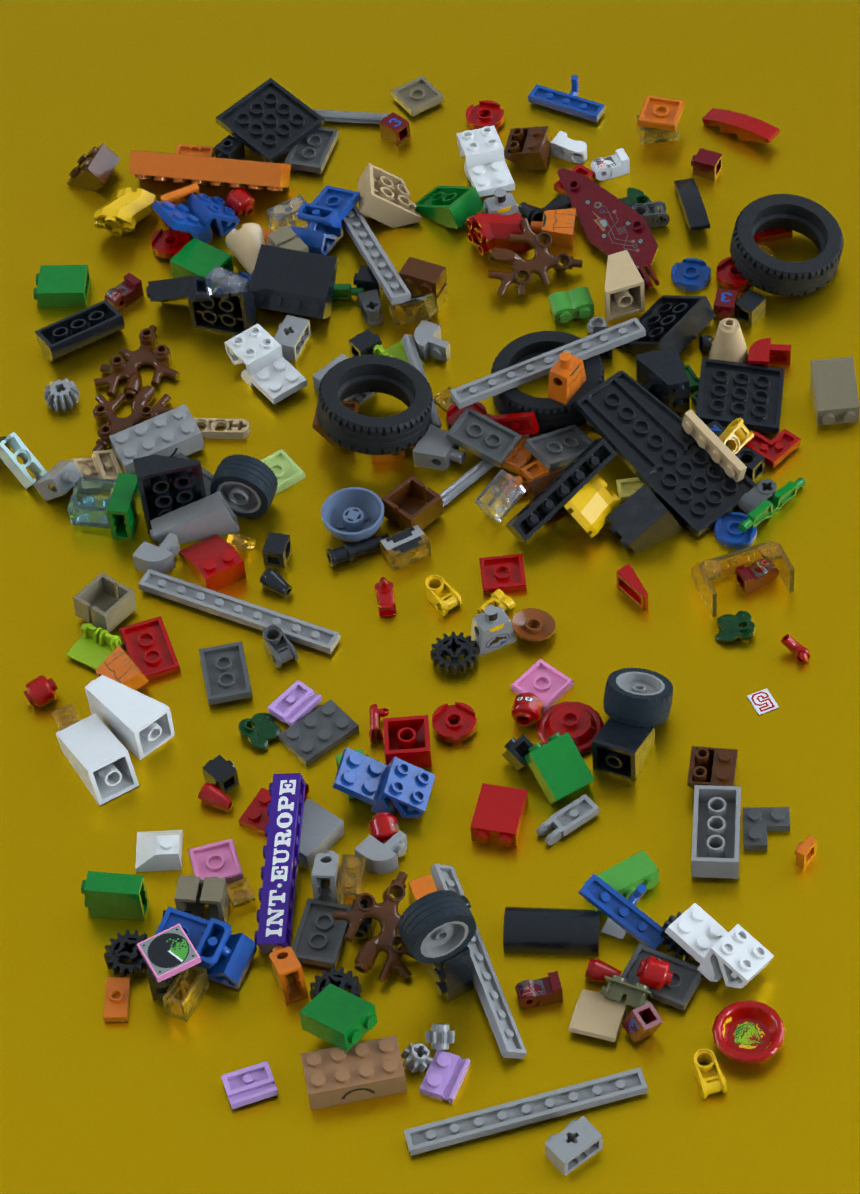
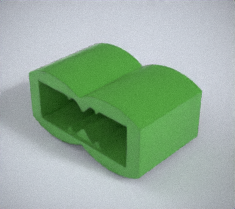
M578 287L568 292L561 291L548 296L549 306L555 323H567L573 319H585L594 315V303L588 287Z

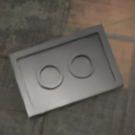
M320 127L290 149L284 164H291V169L322 174L339 137V130Z
M469 407L464 410L446 434V439L499 468L521 441L522 435Z
M574 424L525 440L524 447L550 471L570 464L593 441Z
M242 641L199 649L209 705L252 697Z
M329 700L280 733L278 738L307 767L357 733L359 725L332 700Z
M308 898L292 945V949L300 963L327 968L334 967L336 969L345 941L344 937L349 926L347 921L333 920V911H351V905Z
M639 943L620 977L626 979V983L635 985V983H640L636 973L642 958L646 959L652 955L670 963L669 971L673 972L669 986L664 985L659 991L652 988L648 990L651 991L653 999L685 1011L704 977L697 970L698 966Z

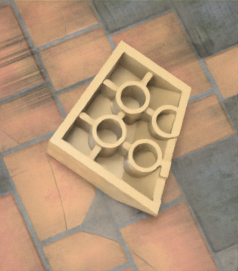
M369 163L358 179V192H360L361 196L359 212L367 218L371 217L392 228L420 222L422 217L416 213L415 209L417 207L409 199L410 192L404 180Z

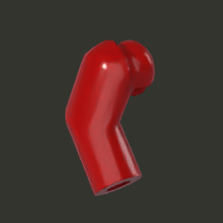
M789 634L782 638L781 643L796 656L797 662L801 664L806 663L810 658L809 650L799 644Z

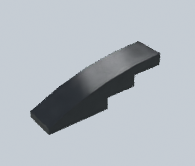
M694 179L674 181V188L683 210V218L690 231L710 228L706 209Z

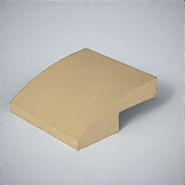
M113 449L93 451L92 457L74 458L71 460L83 475V479L78 482L81 493L95 492L112 487L116 483L118 473H122Z
M583 989L575 1006L568 1031L615 1042L621 1031L622 1020L629 1007L625 1005L626 999L622 998L621 1003L604 998V995L601 993Z

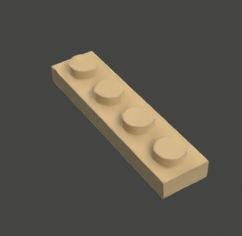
M692 410L687 411L682 422L685 432L690 434L697 441L698 445L710 454L712 460L718 463L729 477L733 478L737 483L744 478L747 467Z

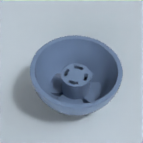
M348 487L340 489L327 497L321 507V518L325 528L335 538L344 542H361L370 538L380 528L384 518V504L381 498L369 489Z

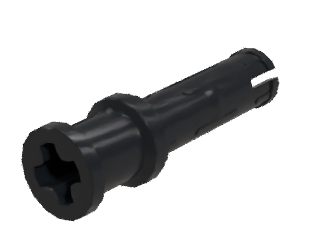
M388 533L351 545L350 543H344L342 547L332 550L328 548L326 549L328 562L331 567H335L337 563L351 562L354 560V557L385 548L381 540L390 536Z

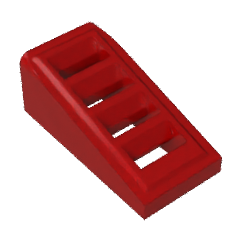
M627 564L616 573L617 587L643 610H647L648 593L633 568Z

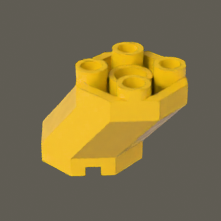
M130 187L123 188L118 191L116 199L95 211L94 226L99 229H106L114 236H122L123 233L132 232L135 230L138 221L155 211L152 205L155 201H158L156 200V195L144 189L137 188L136 192H133Z
M598 474L564 505L565 509L591 538L599 533L608 522L606 517L622 502L611 489L609 491L605 489L608 485Z

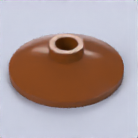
M523 609L512 618L514 632L519 637L528 641L546 640L555 631L556 625L553 617L540 609Z

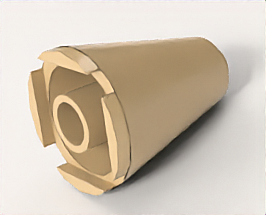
M245 223L242 224L241 229L236 230L234 228L226 236L225 242L227 248L252 277L261 244H265V239L259 224Z
M734 318L721 320L708 358L748 364L749 352L739 322Z

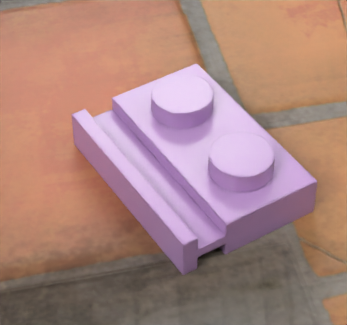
M297 680L268 706V712L291 727L322 702V696L320 694L317 695L314 693V690Z
M437 1050L420 1085V1094L442 1101L445 1099L453 1104L471 1065L470 1059L467 1058L465 1060L458 1055Z
M268 1061L221 1075L232 1109L278 1095V1089Z

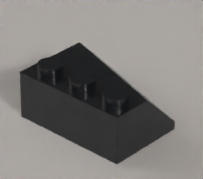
M252 292L189 296L188 298L193 328L238 335L257 323L254 294Z
M467 945L451 958L438 963L426 964L425 969L434 980L437 992L441 996L444 995L448 1002L474 989L470 949Z

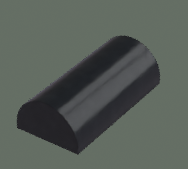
M104 300L35 331V335L44 355L52 362L123 330L125 325L123 316L107 300Z
M506 907L503 929L504 953L599 956L601 911L591 909Z

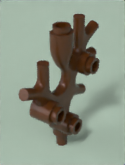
M527 218L520 220L523 233H509L508 241L530 244L535 251L533 259L524 260L519 254L506 248L494 247L489 249L488 260L492 261V263L512 266L511 272L488 271V278L501 280L497 294L504 297L512 283L518 287L517 295L525 296L526 285L531 280V273L537 274L541 279L542 285L545 286L550 284L547 275L549 269L553 268L557 272H564L566 269H572V267L582 268L583 264L582 260L573 259V256H569L567 253H560L557 256L550 254L548 248L553 240L551 234L546 231L539 234L534 233L530 228Z
M151 325L140 332V347L138 350L130 351L121 347L118 352L119 355L111 358L110 365L101 364L100 371L111 373V375L94 379L95 387L108 385L107 396L114 397L119 381L127 379L123 393L126 395L127 400L133 401L135 395L142 389V377L138 372V368L147 364L155 368L151 381L153 387L159 386L163 376L177 380L180 377V373L169 368L172 364L170 349L163 344L157 346V327Z
M144 386L133 398L131 415L120 418L115 415V411L127 398L126 395L120 392L114 400L107 401L102 394H98L95 400L99 405L95 406L93 416L95 425L99 428V439L96 441V446L92 452L112 449L109 436L174 409L165 407L171 400V397L168 394H164L152 408L149 404L155 398L156 391L152 386Z
M402 871L398 873L396 880H392L390 886L383 892L382 903H375V898L371 894L362 893L353 902V910L333 911V920L348 922L349 928L344 939L349 942H353L363 920L372 918L379 922L381 926L380 933L362 945L354 961V968L361 973H368V970L372 969L379 952H386L387 959L378 977V980L383 983L387 982L392 970L397 971L404 980L408 979L412 973L404 966L400 958L405 954L415 959L408 951L400 934L396 933L398 922L401 918L398 912V904L405 897L406 885L404 883L408 876Z

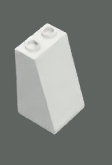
M104 675L91 681L85 687L91 715L96 714L114 736L138 759H143L175 736L170 708L167 705Z
M96 714L56 733L62 752L99 806L139 786L128 750Z

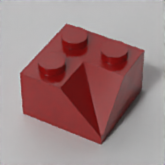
M428 715L383 718L386 765L394 757H397L419 768L432 767Z

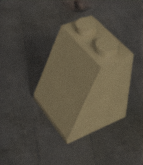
M853 356L811 360L810 393L817 426L859 422L860 406Z

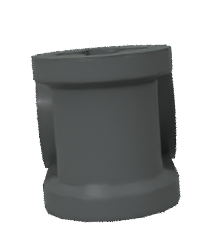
M662 201L637 203L631 207L645 217L649 228L664 227L670 221L669 215L665 212L666 205Z
M373 289L357 293L360 309L363 312L366 324L369 326L380 325L383 322V315L378 290Z
M771 479L761 480L754 488L741 497L738 507L749 514L764 500L771 501L777 489L776 483Z
M271 625L263 630L264 648L277 668H280L281 664L291 659H298L295 647L287 639L280 627Z

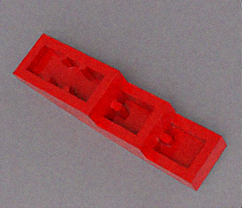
M712 108L702 118L704 125L719 126L721 133L737 134L739 141L770 143L780 133L779 128L762 120L730 110Z

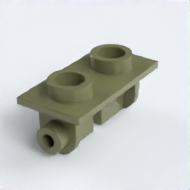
M606 975L604 977L608 985H603L601 994L606 999L621 1003L623 995H626L625 1005L638 1008L649 1002V1000H646L647 997L653 998L651 991L648 990L649 987L641 983L632 985L626 983V979L617 975H613L612 978Z

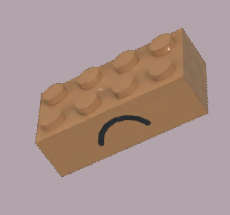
M397 1035L358 1042L347 1052L338 1047L301 1053L311 1110L407 1092Z

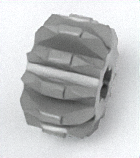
M58 378V381H51L50 385L45 386L44 399L50 409H55L56 412L62 409L65 412L67 408L73 409V405L78 404L79 390L74 381L69 382L67 378L62 381Z

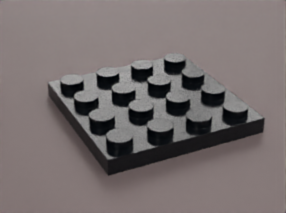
M272 78L265 81L216 117V123L264 161L272 163L323 126L325 121L323 117Z
M702 358L695 414L705 424L716 420L723 427H727L735 419L742 418L744 420L743 424L748 430L778 434L785 369Z

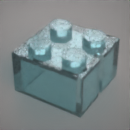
M79 477L73 489L74 494L71 495L68 505L71 525L110 528L107 508L116 480Z

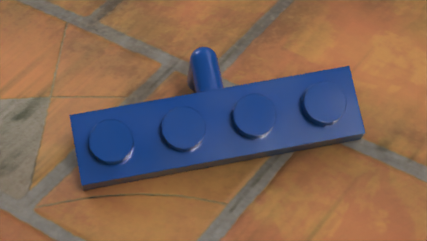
M578 75L571 76V91L569 94L536 84L528 95V102L596 123L605 112V105L577 97L579 93Z
M593 873L578 892V894L643 945L656 949L664 939L660 936L663 930L662 927L635 906L646 892L645 885H638L631 896L626 899Z

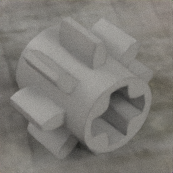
M431 1024V1030L426 1031L425 1042L431 1043V1049H449V1043L455 1042V1031L449 1030V1024Z
M410 1043L401 1054V1057L405 1059L403 1066L411 1071V1073L418 1071L423 1073L433 1060L428 1057L431 1050L422 1043L415 1045Z

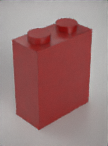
M482 783L470 826L471 840L482 844L490 843L502 847L517 848L528 807V791Z

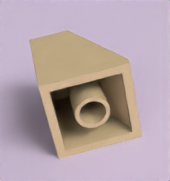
M627 250L608 255L604 289L606 321L645 311L644 280Z

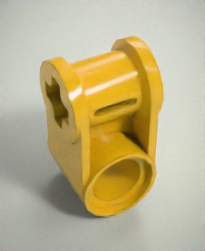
M742 418L732 421L718 437L725 445L727 442L728 448L734 454L738 453L754 437V433L749 431L743 424L744 420Z
M435 574L426 578V599L442 616L447 615L448 611L452 608L460 607L463 604L459 593L443 577Z
M706 1048L697 1050L693 1057V1072L701 1097L705 1099L708 1095L717 1092L727 1093L726 1081L719 1068L715 1054ZM700 1063H708L709 1065L703 1066Z

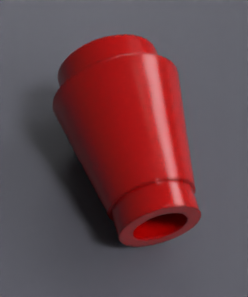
M205 783L198 794V799L202 800L203 804L226 812L233 804V799L214 783Z
M590 958L585 977L590 978V981L607 983L604 978L605 975L611 978L613 975L621 976L622 971L617 970L598 958L596 960Z

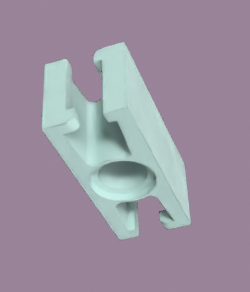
M12 432L0 442L1 460L25 489L47 473L15 432ZM8 442L15 453H12L4 444ZM17 456L22 458L23 464L18 463ZM26 467L36 476L34 479L29 475Z

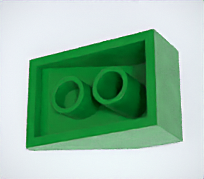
M438 185L415 203L417 207L415 211L446 228L455 229L462 228L467 218L478 214L483 209V203L476 188Z

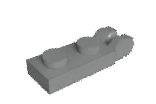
M584 794L551 815L547 821L537 828L536 833L540 837L549 833L545 842L552 846L562 836L568 835L600 814V809Z

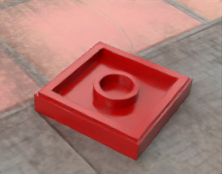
M522 554L479 558L484 596L491 595L497 589L502 590L504 593L527 591Z

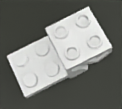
M494 125L456 133L461 158L465 157L466 160L464 164L466 177L471 182L472 187L476 188L480 197L492 195L497 189H504L505 191L515 190V183L505 162L504 147Z
M258 323L225 342L226 352L233 365L242 363L246 365V369L240 374L242 379L250 387L255 386L273 404L307 386V379L283 357L281 345Z
M696 903L671 923L665 931L666 934L700 963L697 970L710 982H718L723 977L725 985L728 987L743 988L774 957L739 924L727 932Z

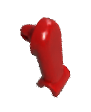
M382 577L374 586L379 603V616L391 617L397 614L394 602V585L392 582L387 581L385 577Z
M373 704L369 709L370 745L374 744V740H380L381 743L384 742L379 723L381 717L389 715L387 708L378 709L377 704Z

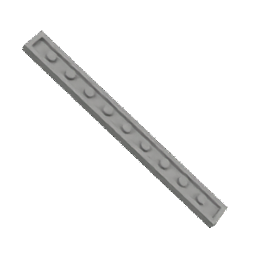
M355 205L341 221L391 304H402L411 301L410 291Z
M636 317L454 388L450 390V396L458 408L462 409L548 375L550 369L559 360V355L562 352H569L575 357L586 360L646 336V330Z
M151 569L147 570L138 583L140 590L261 631L268 626L276 625L281 628L288 640L328 654L333 652L341 639L338 632Z
M434 863L430 868V872L437 890H451L460 896H465L454 867ZM476 925L475 935L467 945L470 949L474 985L502 1057L523 1059L527 1054Z
M641 1067L406 1129L404 1130V1136L410 1156L645 1094L648 1093V1087Z

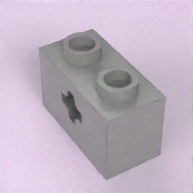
M287 315L284 321L279 324L278 331L273 338L281 345L282 354L286 360L297 361L311 335L310 321Z
M584 1116L578 1120L571 1121L563 1131L553 1134L545 1143L546 1157L564 1176L603 1149L602 1134Z

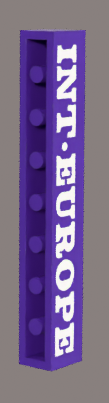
M301 773L273 774V783L269 784L271 803L267 805V815L269 817V824L265 826L267 845L263 846L265 865L261 867V879L263 880L262 888H259L261 906L256 914L259 926L258 931H255L254 941L262 953H271V950L277 946L283 948L291 947L306 786Z

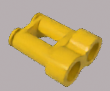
M497 589L491 594V598L477 608V612L479 614L484 613L485 607L489 605H496L497 607H502L504 611H509L515 606V603L511 597L506 596L502 590Z

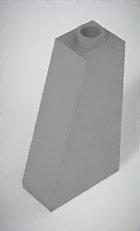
M220 491L150 520L152 529L149 530L153 541H157L159 544L163 542L169 533L177 535L178 543L184 544L207 539L215 534L222 536L240 531L236 515Z

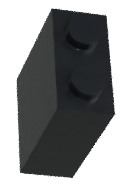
M195 275L149 281V286L146 289L150 301L160 303L185 300L189 296L207 295L205 277Z

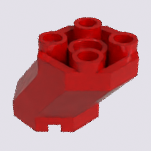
M518 212L511 215L479 213L466 219L469 229L467 233L468 239L472 244L475 243L481 255L489 253V249L494 247L510 249L519 254L533 249L527 243L508 241L509 233H523L520 220L523 218Z

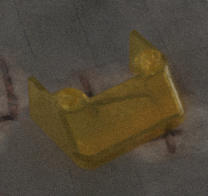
M767 541L697 562L691 567V578L712 617L717 616V593L711 582L734 575L735 568L741 565L747 567L753 563L755 564L761 558L771 560L775 564L789 593L794 592V567L778 542Z

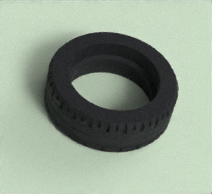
M774 194L753 201L740 212L732 234L730 253L735 268L751 285L773 295L796 297L816 292L832 280L839 265L844 239L836 219L820 204L798 195ZM782 228L793 230L809 238L816 245L820 254L813 259L803 262L779 260L765 253L756 244L753 237L768 229Z
M539 331L523 335L510 342L499 352L493 362L491 374L581 338L560 331ZM598 354L583 360L586 381L566 405L550 398L527 395L515 387L492 396L497 411L500 415L534 412L540 429L537 434H546L574 424L577 427L581 426L587 420L576 408L578 399L605 381L604 365L600 355Z
M368 354L354 356L334 365L321 379L317 405L318 422L330 439L353 452L367 455H387L401 452L416 444L428 431L431 421L433 392L423 374L403 360L385 355ZM379 392L401 400L408 408L393 416L370 417L350 410L342 401L358 393Z

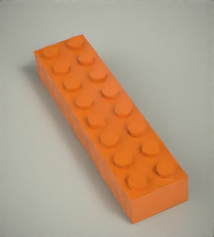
M131 150L129 174H135V178L152 179V176H154V180L171 181V178H173V182L189 183V179H192L191 183L208 184V181H210V185L227 186V183H229V187L245 188L246 184H248L249 189H264V186H267V190L283 191V187L289 188L291 164Z

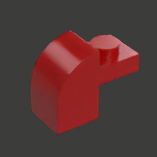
M763 338L754 342L749 349L748 364L769 367V364L790 365L791 345L771 344V338Z

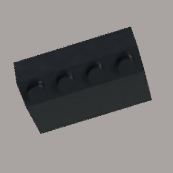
M261 244L249 286V292L254 294L255 307L318 319L329 318L331 315L338 257Z
M662 295L638 319L646 330V336L621 345L619 348L638 355L676 346L678 353L686 349V346L692 340L698 337V334L710 324L716 315L707 296Z
M150 455L133 459L148 534H150L149 530L152 529L150 520L206 497L200 461L161 455Z

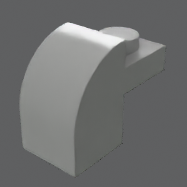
M423 319L414 331V341L419 357L424 361L431 356L448 362L451 358L450 343L442 340L441 326Z
M169 533L159 546L143 541L132 555L135 570L146 573L148 569L166 574L174 569L173 557H176L180 550L177 535Z
M399 830L383 844L372 835H369L354 849L356 863L375 874H387L399 868L398 857L403 856L408 849L407 836Z

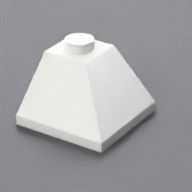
M183 830L137 832L136 872L182 870Z

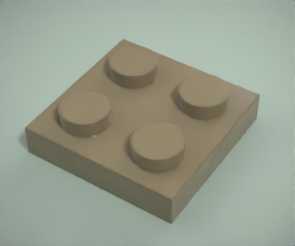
M424 76L391 91L392 98L412 117L444 102L443 95Z

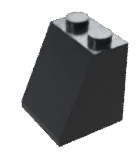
M676 346L635 355L636 381L641 386L643 383L650 384L652 386V394L673 412L690 410V381Z
M646 484L606 517L611 523L608 528L615 536L620 534L622 538L619 541L627 550L632 548L636 554L684 530Z
M609 718L592 740L593 770L636 782L655 742V727L628 726Z

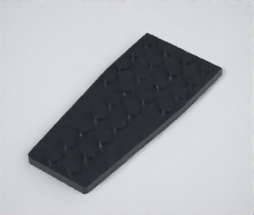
M618 371L577 401L576 408L605 439L640 481L646 484L659 501L697 537L714 526L720 518L723 519L727 516V513L737 509L741 497L757 485L746 474L738 483L729 477L725 470L712 460L710 454L701 448L690 434L685 432L682 426L683 419L624 371Z

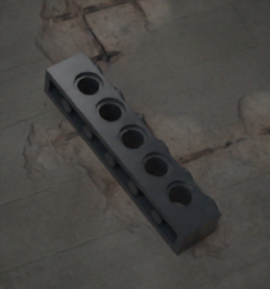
M604 438L594 440L505 525L519 542L527 541L608 464L617 453Z

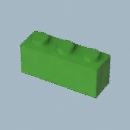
M644 850L597 875L626 899L631 896L640 884L645 885L646 889L649 890L659 883V869Z

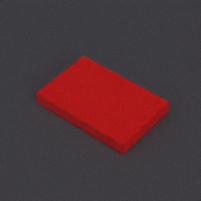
M161 616L119 628L127 654L148 681L181 672Z

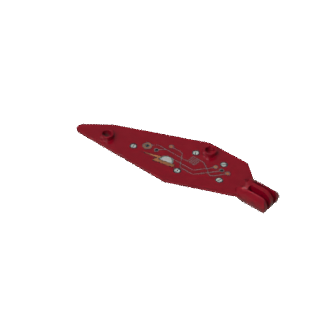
M560 168L557 174L573 208H576V214L589 242L607 256L627 250L648 289H652L648 278L649 275H651L655 285L658 286L659 281L651 265L659 246L645 217L587 176Z

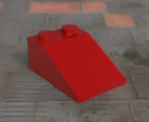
M217 534L179 551V555L202 587L217 592L246 578L243 559L233 546Z

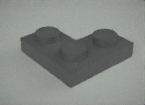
M743 807L744 851L767 850V831H790L789 807Z

